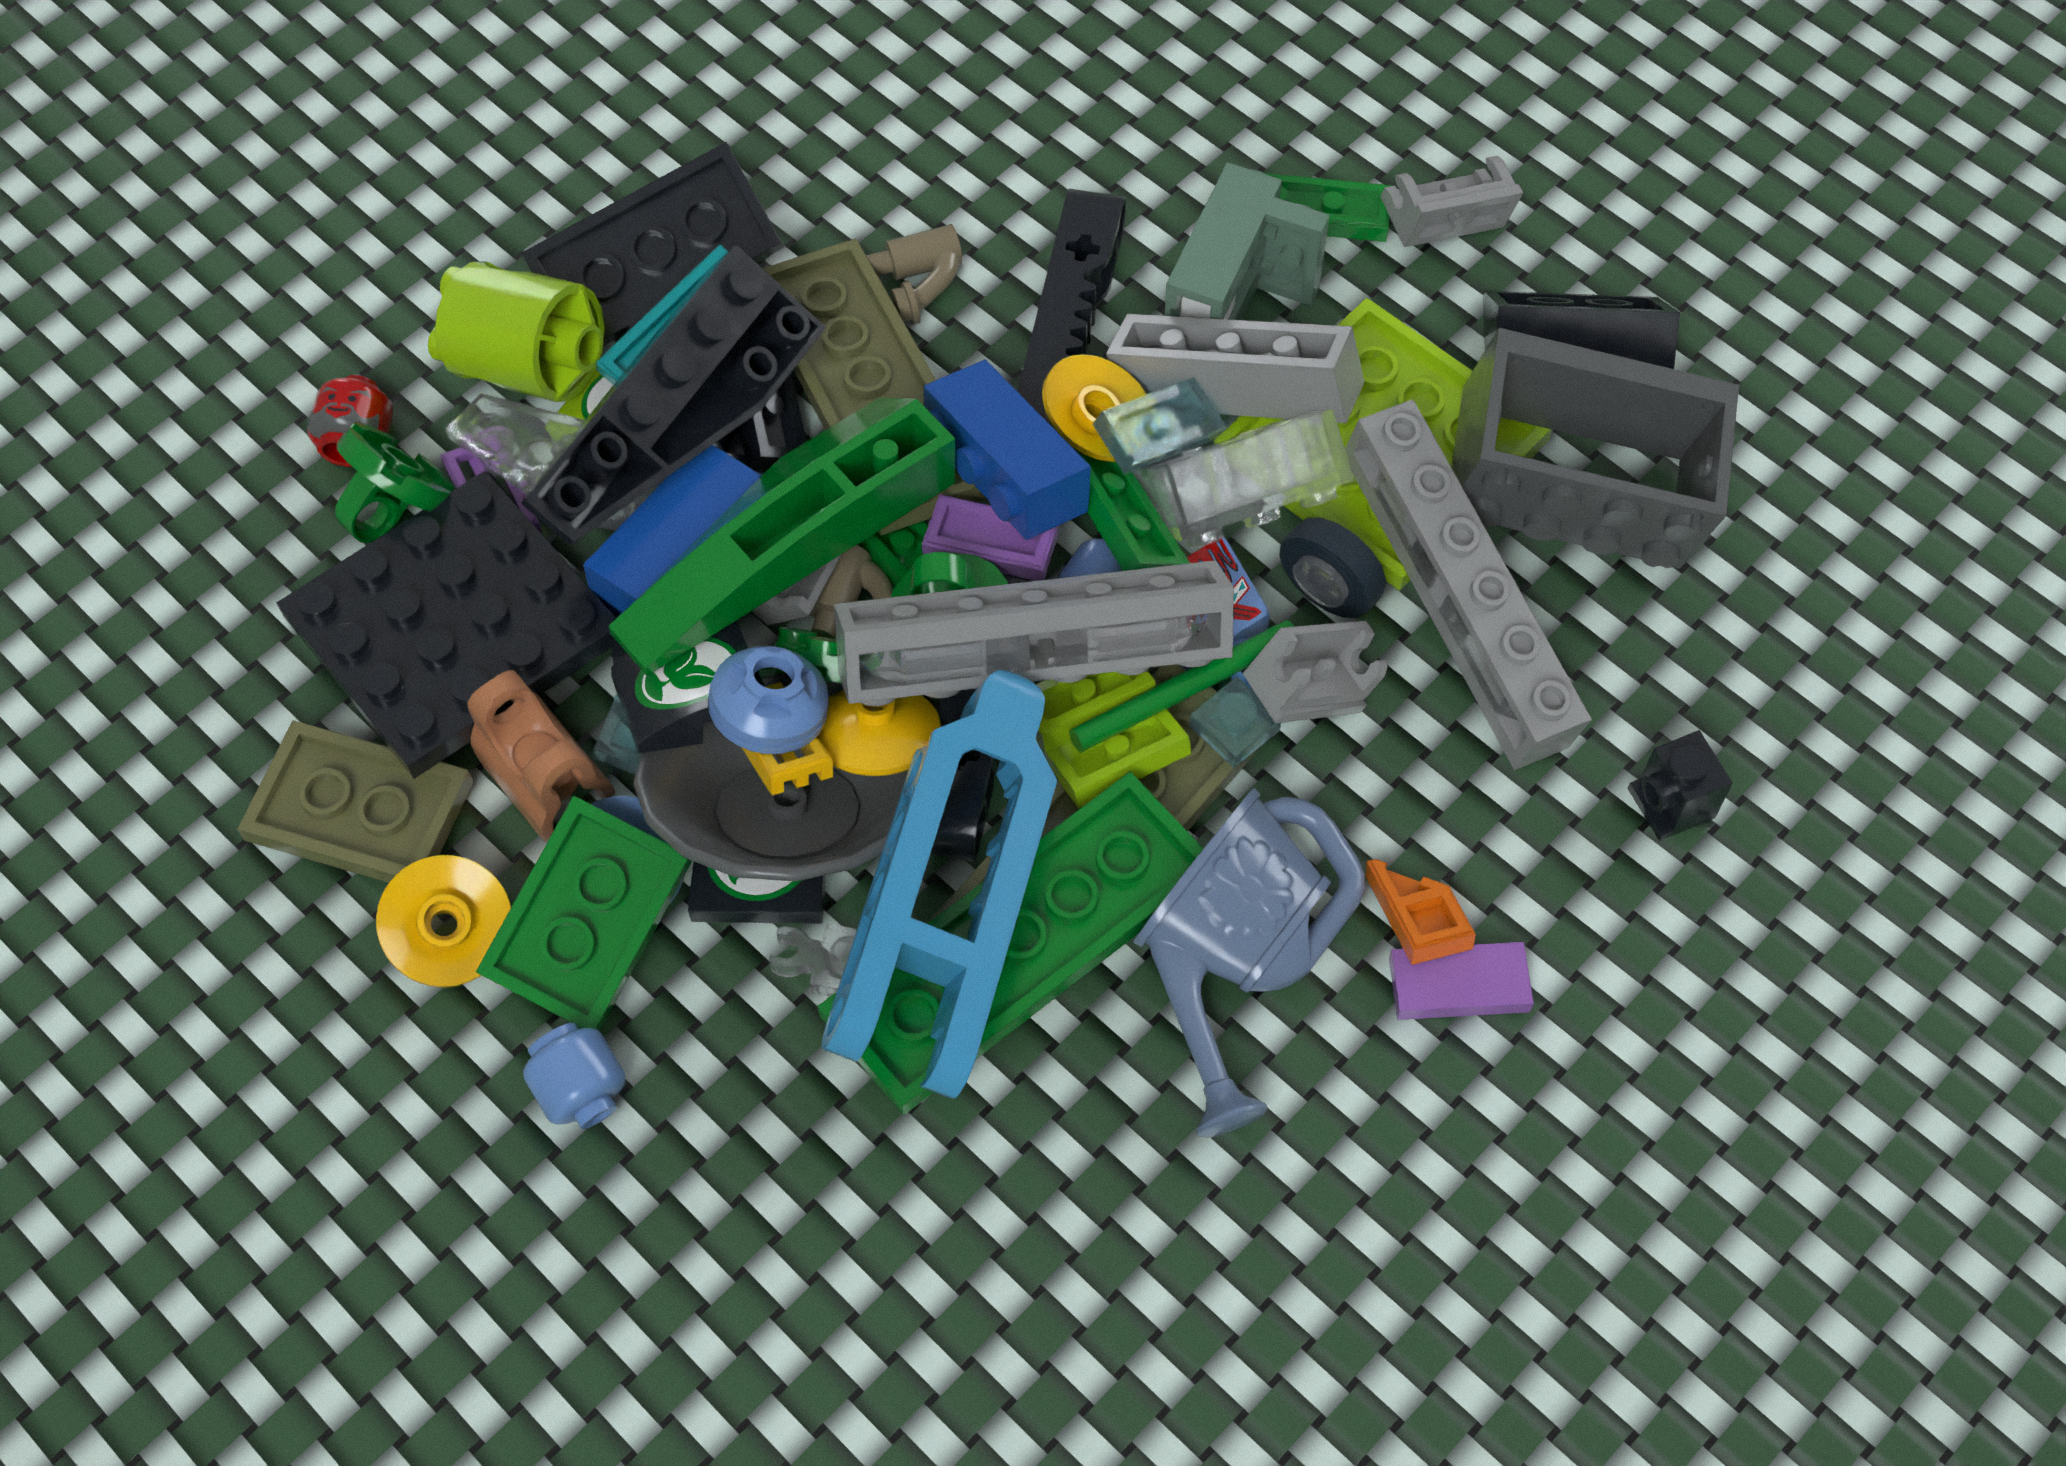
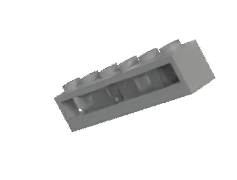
M1412 399L1359 419L1342 455L1513 769L1517 770L1568 749L1592 719L1414 400Z
M1215 560L834 604L838 673L849 704L862 703L869 706H881L901 697L926 695L933 698L951 697L959 693L960 690L978 688L990 674L997 670L1010 671L1032 682L1053 679L1058 682L1069 683L1080 681L1087 675L1107 672L1136 675L1146 672L1150 667L1173 664L1185 667H1201L1209 664L1214 659L1233 657L1234 587Z

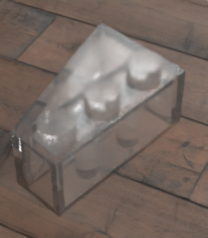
M1333 409L1312 410L1239 433L1238 437L1203 449L1202 446L1183 451V456L1154 466H1147L1145 463L1130 468L1175 540H1186L1189 548L1203 546L1224 537L1222 527L1241 520L1244 521L1245 528L1274 521L1281 517L1279 507L1300 500L1302 508L1331 501L1338 497L1335 487L1354 481Z

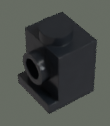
M1698 730L1654 748L1642 777L1630 782L1627 789L1656 837L1661 841L1715 819L1733 782L1701 731Z

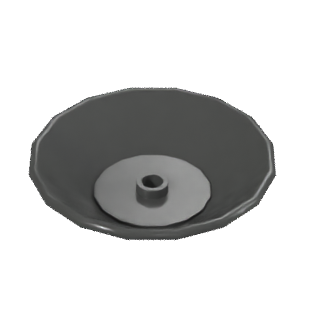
M775 674L761 677L764 686L781 682L785 688L792 683L789 675ZM825 681L829 697L844 690L842 683ZM713 722L703 723V744L641 753L633 784L647 825L683 858L737 878L800 881L855 869L882 853L908 770L885 776H863L849 773L833 766V778L821 781L817 774L813 773L809 775V785L796 788L791 780L784 782V792L772 796L743 749L724 737ZM800 749L793 751L797 758L804 757ZM772 754V755L774 756L775 760L777 761V763L780 764V762H779V760L777 759V757L775 756V754Z

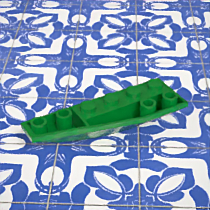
M917 398L876 399L780 457L609 625L610 634L646 676L650 675L955 484V438Z

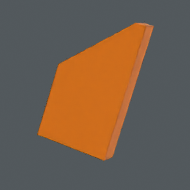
M1378 859L1366 862L1365 877L1411 965L1474 949L1476 934L1450 886L1427 877H1423L1419 882L1387 870V863Z

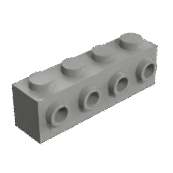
M1127 314L1106 353L1109 361L1122 367L1136 379L1151 403L1171 411H1185L1188 405L1191 404L1211 414L1347 423L1364 384L1354 332L1351 326Z

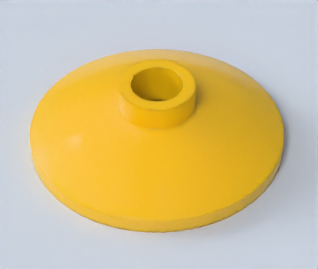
M1080 354L1062 359L1047 374L1042 389L1045 412L1054 429L1073 448L1098 460L1119 462L1135 457L1148 445L1153 436L1155 426L1153 408L1141 385L1122 367L1102 357Z
M841 690L828 698L829 705L826 722L817 737L833 759L834 767L857 775L885 776L909 770L916 750L928 745L931 733L935 729L940 728L941 724L934 706L921 695L896 698L893 702L886 705L869 706L862 703L849 704L844 690Z
M453 855L426 857L402 869L385 888L376 914L378 940L389 962L407 978L433 987L463 985L482 976L476 973V970L510 911V902L498 879L477 862ZM449 914L455 918L458 926L451 935L440 936L432 930L431 923L437 915Z

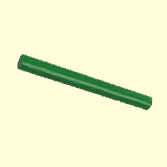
M1284 620L1233 646V657L1214 659L1207 665L1192 667L1069 730L1073 745L1082 753L1248 668L1280 628L1294 627V625L1289 620Z

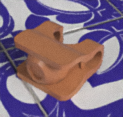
M507 670L497 675L471 695L468 700V710L474 721L470 737L474 753L487 772L545 843L550 839L554 831L553 820L561 807V802L567 799L579 784L585 790L595 789L602 799L615 795L613 785L537 693L532 692L514 670ZM509 700L513 702V705L506 711L494 716L496 710Z

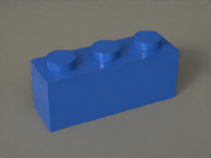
M986 359L924 385V407L955 438V466L959 475L967 484H974L990 501L997 517L1004 522L1008 521L1025 540L1031 539L1088 512L1091 466Z
M714 445L710 446L669 475L583 564L588 587L608 610L619 616L762 475Z

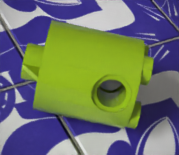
M486 261L470 262L463 268L451 266L443 274L440 282L442 297L437 309L436 325L428 338V351L433 359L442 361L446 369L458 377L464 379L478 378L503 389L553 402L569 401L584 390L595 373L596 362L600 359L603 350L604 321L602 307L593 291L579 283L532 272L504 270Z

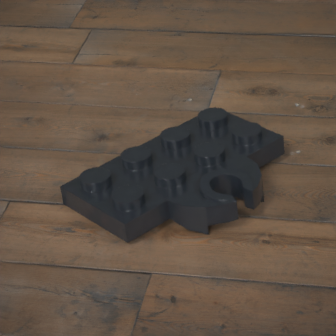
M725 142L521 253L532 273L579 283L595 293L602 307L604 321L603 346L632 329L719 245L723 246L727 251H730L737 245L756 263L780 251L784 246L729 145Z

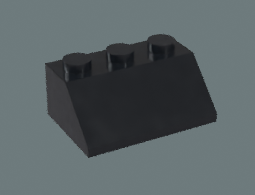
M1484 291L1485 350L1498 328H1503L1674 369L1680 312L1659 297Z

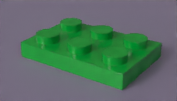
M573 795L478 966L476 973L571 1023H575L581 1028H593L600 1032L692 861L683 858L669 844Z

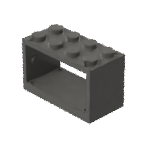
M1498 328L1463 386L1451 468L1484 527L1496 525L1522 531L1527 537L1534 540L1550 541L1556 539L1582 545L1585 550L1594 554L1608 555L1616 553L1641 559L1646 565L1651 567L1681 568L1727 514L1739 385ZM1500 417L1679 459L1676 493L1496 451L1495 444Z

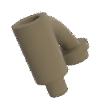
M952 224L885 241L886 250L866 255L877 276L892 273L895 280H900L930 272L914 289L910 281L901 282V287L891 290L892 302L904 323L908 321L912 325L920 323L919 311L936 299L951 284L957 274L959 264L962 263V252L956 230Z
M858 545L841 554L810 613L815 618L811 631L817 633L816 637L835 639L834 604L857 602L862 588L870 592L873 600L891 597L893 585L889 577L878 564L872 561L871 555Z

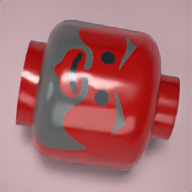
M349 375L345 378H335L327 381L316 394L307 423L308 437L317 448L321 457L339 466L352 467L337 450V442L342 434L347 433L355 422L372 426L388 434L393 420V404L387 395L378 388L377 384L367 377Z

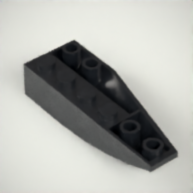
M735 245L704 274L552 461L521 504L571 546L761 411L826 327L740 247Z

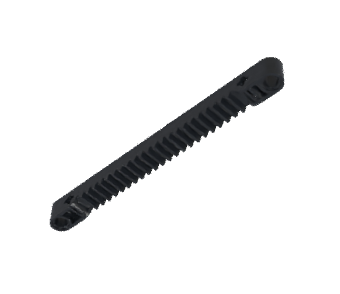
M1069 188L1065 198L1017 391L1051 426L1052 424L1047 417L1042 399L1044 380L1053 366L1062 359L1073 355H1087V345L1091 343V326H1094L1096 321V304L1107 296L1111 288L1120 250L1127 205L1126 197ZM1002 574L1008 581V584L1032 582L1029 579ZM978 688L960 690L954 696L941 698L938 710L941 727L960 720L966 703ZM973 749L966 752L960 759L930 853L931 855L971 862L976 861L994 790L993 757Z

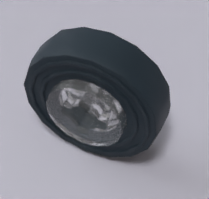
M1321 517L1306 518L1294 527L1281 543L1279 557L1285 573L1300 592L1325 611L1342 618H1359L1372 609L1382 597L1386 585V577L1382 565L1372 550L1358 536L1340 524Z

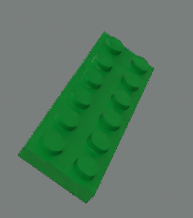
M1128 772L1040 838L976 1059L1139 934L1166 896L1204 849L1131 772ZM984 881L927 924L967 939L973 916L967 914L971 901L981 893ZM894 968L874 1033L858 1062L899 1111L905 1115L934 1093L920 1087V1084L926 1078L928 1065L936 1039L931 1038L930 1035L945 987ZM836 992L817 1006L819 1016L825 1023H827Z

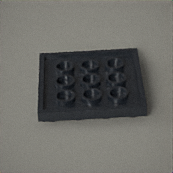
M486 471L450 492L451 494L431 512L420 511L276 602L283 617L413 779L471 742L470 737L474 721L468 710V700L478 688L507 670H514L530 690L540 696L618 644L609 630V625L616 617ZM511 700L505 702L496 710L494 716L506 711L513 705V702Z

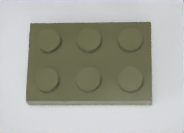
M292 720L237 830L244 841L389 883L396 874L415 861L440 855L474 781L469 770L439 762L413 779L389 747Z

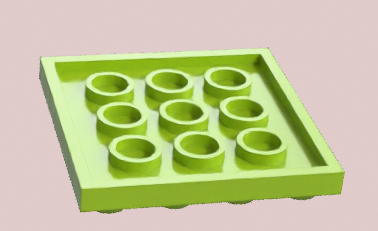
M1366 297L1337 325L1351 326L1353 328L1364 377V384L1347 423L1240 416L1214 440L1213 454L1302 520L1321 517L1336 522L1354 533L1372 550L1382 565L1386 582L1400 591L1410 581V578L1342 454L1359 419L1413 399L1452 467L1463 386L1471 375L1472 370ZM1500 417L1495 450L1532 459L1550 440L1552 429Z

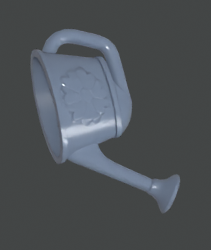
M1255 787L1205 846L1133 941V943L1141 947L1145 944L1150 946L1152 958L1205 1086L1203 1091L1206 1097V1110L1196 1130L1197 1136L1203 1138L1217 1137L1236 1131L1257 1121L1267 1111L1266 1103L1245 1096L1236 1087L1234 1081L1228 1077L1201 998V984L1204 975L1210 972L1240 985L1238 989L1245 993L1249 991L1280 990L1294 984L1310 973V970L1357 909L1365 891V874L1358 857L1336 823L1322 808L1305 799L1282 797L1262 803L1259 799L1261 794ZM1292 823L1307 829L1318 843L1339 878L1337 891L1309 928L1310 910L1331 884V881L1325 875L1322 877L1280 824Z

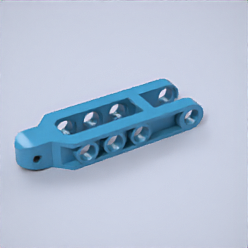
M1006 670L993 672L969 698L960 720L935 729L930 735L928 745L923 746L914 753L822 1037L821 1046L823 1050L856 1062L863 1055L874 1033L894 968L941 985L945 989L930 1035L931 1038L936 1039L928 1065L926 1078L921 1082L920 1087L951 1099H955L960 1094L972 1071L1057 784V779L1036 741L1044 712L1045 697L1040 687L1032 681ZM974 749L1000 760L996 776L1004 789L1003 797L1009 800L999 833L989 842L985 855L990 856L991 860L981 893L970 903L967 914L973 916L967 939H963L911 918V913L959 761L966 752Z

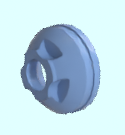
M755 646L734 653L719 665L710 684L707 702L709 714L715 727L728 740L737 746L753 752L783 754L804 747L820 734L826 722L829 696L827 684L822 674L810 661L785 648ZM762 668H778L790 676L792 683L782 689H769L760 685L756 681L754 674Z

